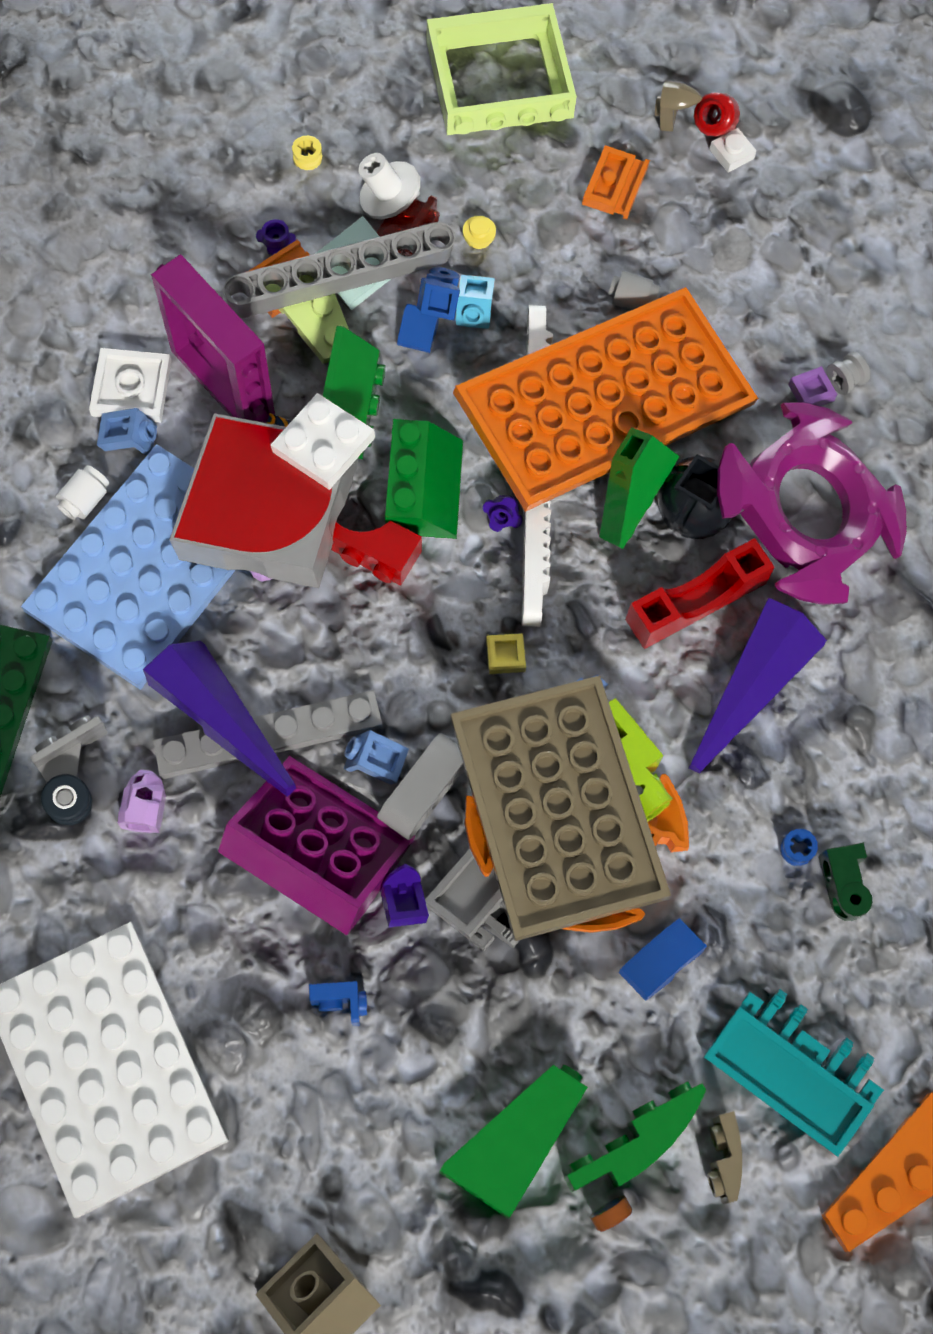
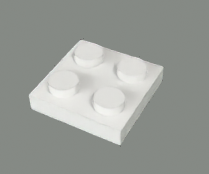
M100 348L89 407L91 416L102 417V413L138 408L154 422L161 423L172 362L170 354Z
M316 393L270 446L274 454L330 490L376 436L374 429Z

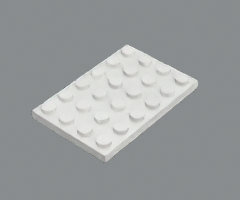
M132 922L0 984V1037L74 1218H79L229 1142Z

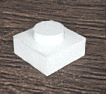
M739 128L711 141L709 148L727 173L753 160L756 155V149Z

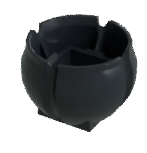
M696 454V456L680 460L675 463L671 474L666 478L658 491V506L663 521L671 530L677 527L680 528L682 531L681 536L685 538L705 539L717 534L730 523L731 518L722 519L718 495L710 504L683 488L690 477L695 476L717 489L719 466L716 465L715 459Z

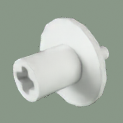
M381 153L370 154L360 163L358 172L365 181L360 192V205L363 211L373 219L382 220L397 216L420 196L421 177L413 165L401 161L389 163Z

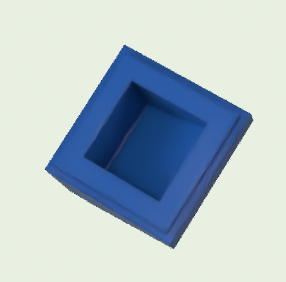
M406 304L397 345L430 353L439 325V317L420 314V310L416 308V305Z

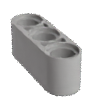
M439 733L384 803L377 819L407 840H410L465 769L458 744L444 734Z

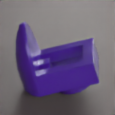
M407 864L394 869L387 875L380 890L388 928L426 923L429 914L420 874L415 868Z

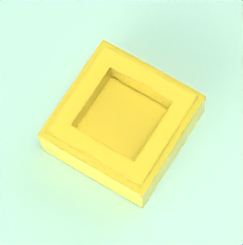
M523 633L486 636L489 674L526 672Z

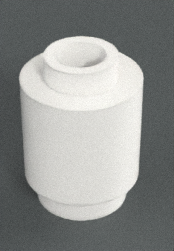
M86 465L83 470L78 469L56 495L57 500L60 502L57 507L63 514L73 520L76 517L85 519L107 493L105 488L109 485V481L98 470Z

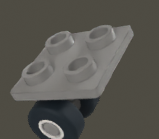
M85 716L77 720L69 727L70 733L58 740L55 736L44 740L34 748L37 753L30 757L47 782L41 793L42 807L59 824H78L85 820L91 812L93 805L92 795L85 783L77 777L81 749L108 733L99 716L93 719L90 716Z

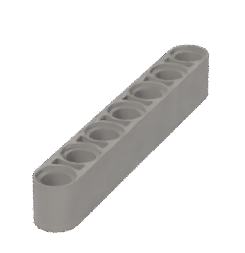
M434 222L237 274L228 278L225 282L223 298L240 318H246L442 265L449 260L455 242V232L446 223ZM431 241H441L445 244V247H435ZM407 249L410 250L413 253V255L403 256L398 252V250ZM373 257L378 259L380 264L371 265L365 259ZM341 266L347 269L348 272L338 274L332 268ZM309 275L315 280L311 283H304L299 280V277ZM276 284L282 289L277 292H270L265 289V286ZM235 293H243L248 298L243 301H236L231 296Z

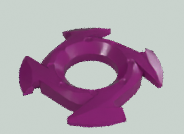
M805 402L782 403L780 405L783 417L791 420L793 429L756 456L750 464L733 443L724 447L718 467L717 495L722 519L733 518L740 513L766 549L785 568L793 566L799 570L775 583L777 590L801 601L821 605L845 604L848 602L849 586L842 583L841 573L873 547L880 535L894 559L902 555L907 534L906 506L901 486L895 484L886 491L858 456L842 441L831 435L851 425L852 421L828 408ZM794 469L811 470L823 476L833 486L842 506V522L834 537L829 539L808 537L799 532L788 521L782 510L779 497L782 479L788 471Z

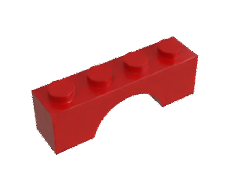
M392 521L378 529L366 532L352 531L336 522L331 550L340 554L346 563L354 567L361 565L371 570L377 579L385 583H391L392 581L401 586L422 552V536Z
M756 538L725 553L713 566L693 580L671 589L661 587L632 602L625 620L642 647L646 649L766 585L775 566Z

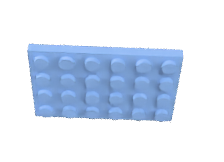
M157 444L21 606L25 613L139 690L147 683L143 668L169 644H176L182 639L235 572V570H226L179 560L170 542V537L194 468Z

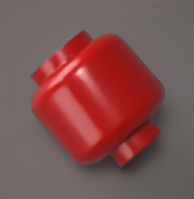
M712 92L706 94L694 109L695 125L700 132L707 136L721 137L735 129L739 122L740 110L738 103L727 93Z

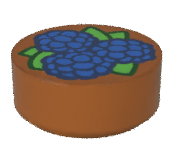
M620 1196L597 1209L591 1214L590 1219L597 1231L603 1232L625 1220L631 1215L633 1209L627 1198Z

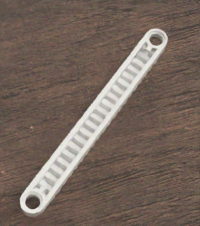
M528 305L526 355L552 345L553 333L546 330V306ZM551 500L526 512L523 509L522 627H541L543 596L547 594L550 583L548 575L550 571L549 545L551 537L549 533L551 523L549 521L551 510L549 508Z

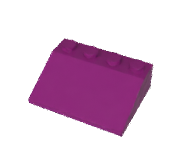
M289 756L282 764L294 781L296 789L287 797L266 781L228 821L218 852L334 928L348 935L367 911L381 890L383 881L395 869L416 835L407 840L377 819L378 811Z

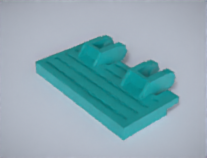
M779 989L760 1016L756 1018L754 1016L764 1001L752 992H749L707 1050L704 1058L839 1157L884 1091L883 1088L870 1079L867 1080L859 1093L855 1091L872 1066L875 1058L869 1053L861 1056L845 1082L842 1081L834 1073L852 1051L854 1042L847 1037L843 1039L824 1067H822L821 1064L831 1051L803 1030L800 1031L792 1044L787 1041L808 1009L802 1004L795 1007L790 1013L787 1022L777 1033L767 1024L786 1001L787 993Z

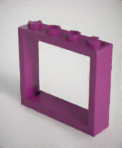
M181 254L167 264H161L151 276L171 352L229 416L267 423L269 413L275 415L264 343Z

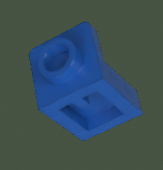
M357 981L309 984L310 1003L312 1006L319 1005V1011L343 1010V1003H350L352 1026H360V1016H367L366 991L359 992Z

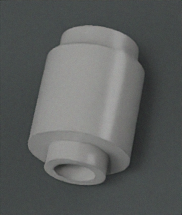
M622 271L621 277H613L608 296L614 297L612 304L633 310L656 300L660 286L653 284L651 279Z

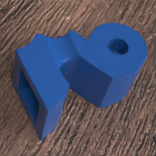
M433 267L427 273L426 278L421 279L416 306L420 310V314L454 321L460 293L458 288L460 275L457 272L447 268Z

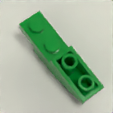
M689 1081L667 1092L671 1100L657 1107L654 1100L633 1110L632 1112L636 1119L627 1123V1126L634 1139L629 1141L625 1134L604 1145L608 1153L595 1161L589 1153L569 1164L572 1173L565 1176L564 1179L570 1191L574 1192L605 1174H608L614 1188H617L639 1175L657 1161L674 1144L696 1113L706 1092L703 1083L692 1088Z

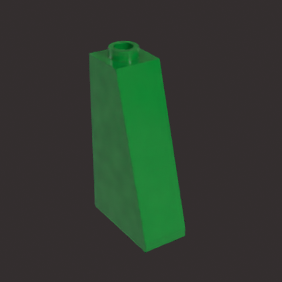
M563 1064L560 1069L552 1065L443 1164L439 1173L507 1219L510 1218L588 1087L581 1083L583 1076L567 1065Z

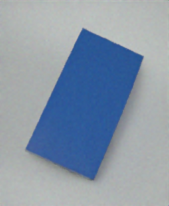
M679 918L635 954L618 973L647 1001L669 984L676 973L700 956L707 945Z

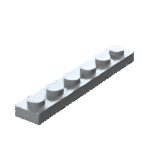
M374 690L252 717L275 754L358 735L369 730L383 729ZM203 729L153 740L161 779L241 762L205 735Z

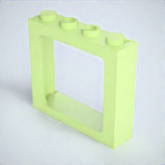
M553 3L427 19L426 43L447 135L468 134L483 130H499L505 127L520 125L529 126L534 123L563 121L574 118L577 96ZM531 38L538 41L551 95L458 107L446 55L447 50Z

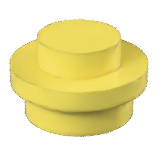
M473 216L463 225V237L468 245L475 249L486 248L495 239V224L485 216Z

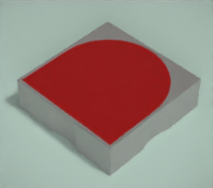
M214 413L170 537V542L179 560L226 570H247L259 573L270 579L319 588L333 545L335 523L345 506L357 468L358 458L329 490L272 452L270 445L286 427Z

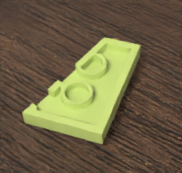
M309 275L299 277V280L304 283H311L315 280ZM276 284L265 286V289L270 292H277L282 289ZM335 294L279 309L298 329L297 333L323 364L330 361L336 327L344 326L349 330Z

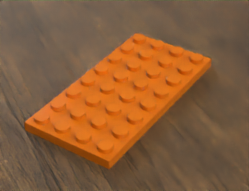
M686 287L458 384L453 391L454 396L525 512L609 473L612 458L631 427L653 435L667 446L754 405L759 399Z

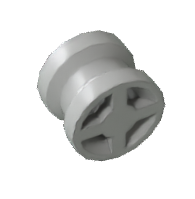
M854 351L847 354L842 362L835 361L827 367V376L835 391L841 395L850 393L855 385H864L871 378V372L866 360Z

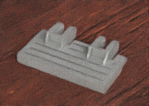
M469 848L425 899L427 908L483 951L495 940L494 936L483 927L513 948L520 940L514 941L512 930L497 921L503 912L506 913L494 868L490 875L485 877Z

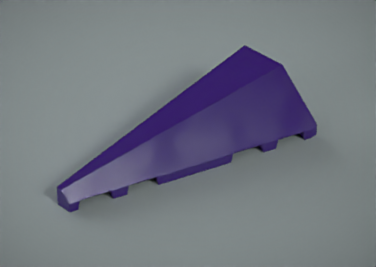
M768 598L703 735L689 769L700 774L730 741L824 647L827 640L802 612Z
M201 640L169 644L143 668L148 685L199 723L205 735L288 797L296 789L294 781Z

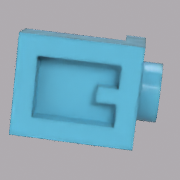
M461 275L460 293L456 310L457 326L489 328L495 278Z

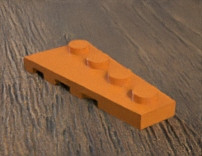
M933 1092L928 1093L922 1099L915 1111L902 1122L894 1135L874 1154L867 1166L858 1176L853 1178L822 1214L823 1219L844 1252L852 1251L933 1196Z

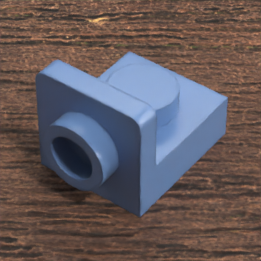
M138 408L102 413L97 446L104 451L135 447L144 455H148L154 448V442L157 437V424Z
M369 730L352 737L348 742L344 752V757L347 758L344 769L349 772L360 770L392 785L398 782L409 748Z

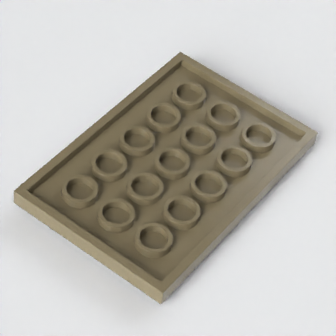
M600 675L451 714L452 726L514 941L670 899L671 893Z

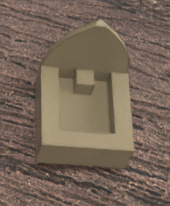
M664 82L662 94L657 96L655 104V116L660 117V131L673 132L677 111L696 105L702 100V96L694 88L680 82Z

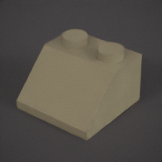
M318 1233L255 1294L284 1334H353L381 1306L364 1284Z

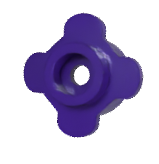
M278 219L267 221L262 229L256 233L257 241L267 247L269 255H274L296 241L295 234L289 233L287 224Z
M500 495L494 500H486L483 504V511L488 514L490 519L489 527L493 531L500 532L505 527L512 526L518 528L521 526L523 517L518 514L519 505L512 496ZM500 512H503V513H505L506 515H505V516H501V515H500Z

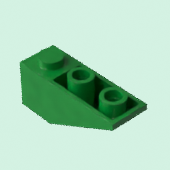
M631 427L612 458L599 537L621 549L624 548L634 534L637 525L647 509L652 505L656 494L666 478L671 474L672 468L680 457L653 435Z

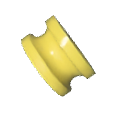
M307 135L301 136L293 142V161L297 167L303 170H313L321 164L322 148L318 139ZM307 150L313 151V154L311 155L308 152V156L302 155V151L307 153Z

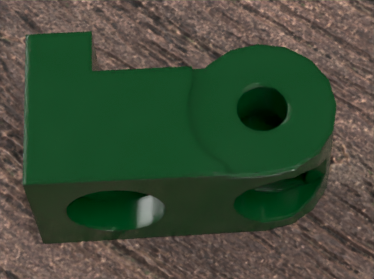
M864 842L826 849L818 858L832 910L838 918L844 921L856 920L865 915L871 909L873 903L869 889L863 885L859 863L867 858Z

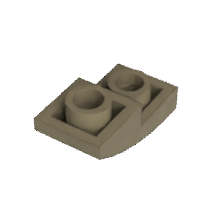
M734 1111L712 1118L714 1126L710 1127L713 1145L717 1152L722 1151L724 1159L709 1163L712 1172L707 1173V1178L713 1196L715 1198L720 1196L722 1204L737 1201L741 1187L742 1147Z

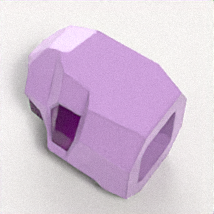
M139 770L130 778L127 786L124 788L121 807L118 813L117 823L120 828L135 832L159 833L166 794L162 780L155 773L148 770Z

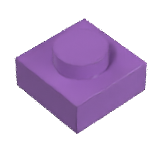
M822 366L792 377L788 384L798 403L805 402L823 406L834 402L838 395Z

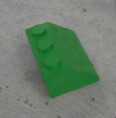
M344 326L336 327L323 397L374 429V426L369 424L371 416L378 415L380 395H375L377 385L383 386L386 365L380 364V350ZM364 451L361 453L358 459H363Z
M393 419L385 524L392 521L422 537L457 539L463 454L462 439L429 421Z

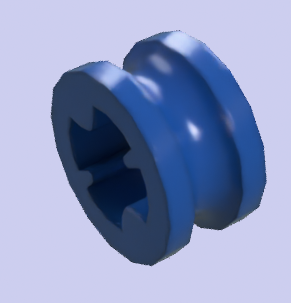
M805 829L790 831L780 845V853L783 859L793 866L807 864L816 855L818 850V842L815 836ZM794 839L797 843L804 842L807 848L803 852L807 853V855L804 856L801 852L794 854L791 851L794 842L790 840Z

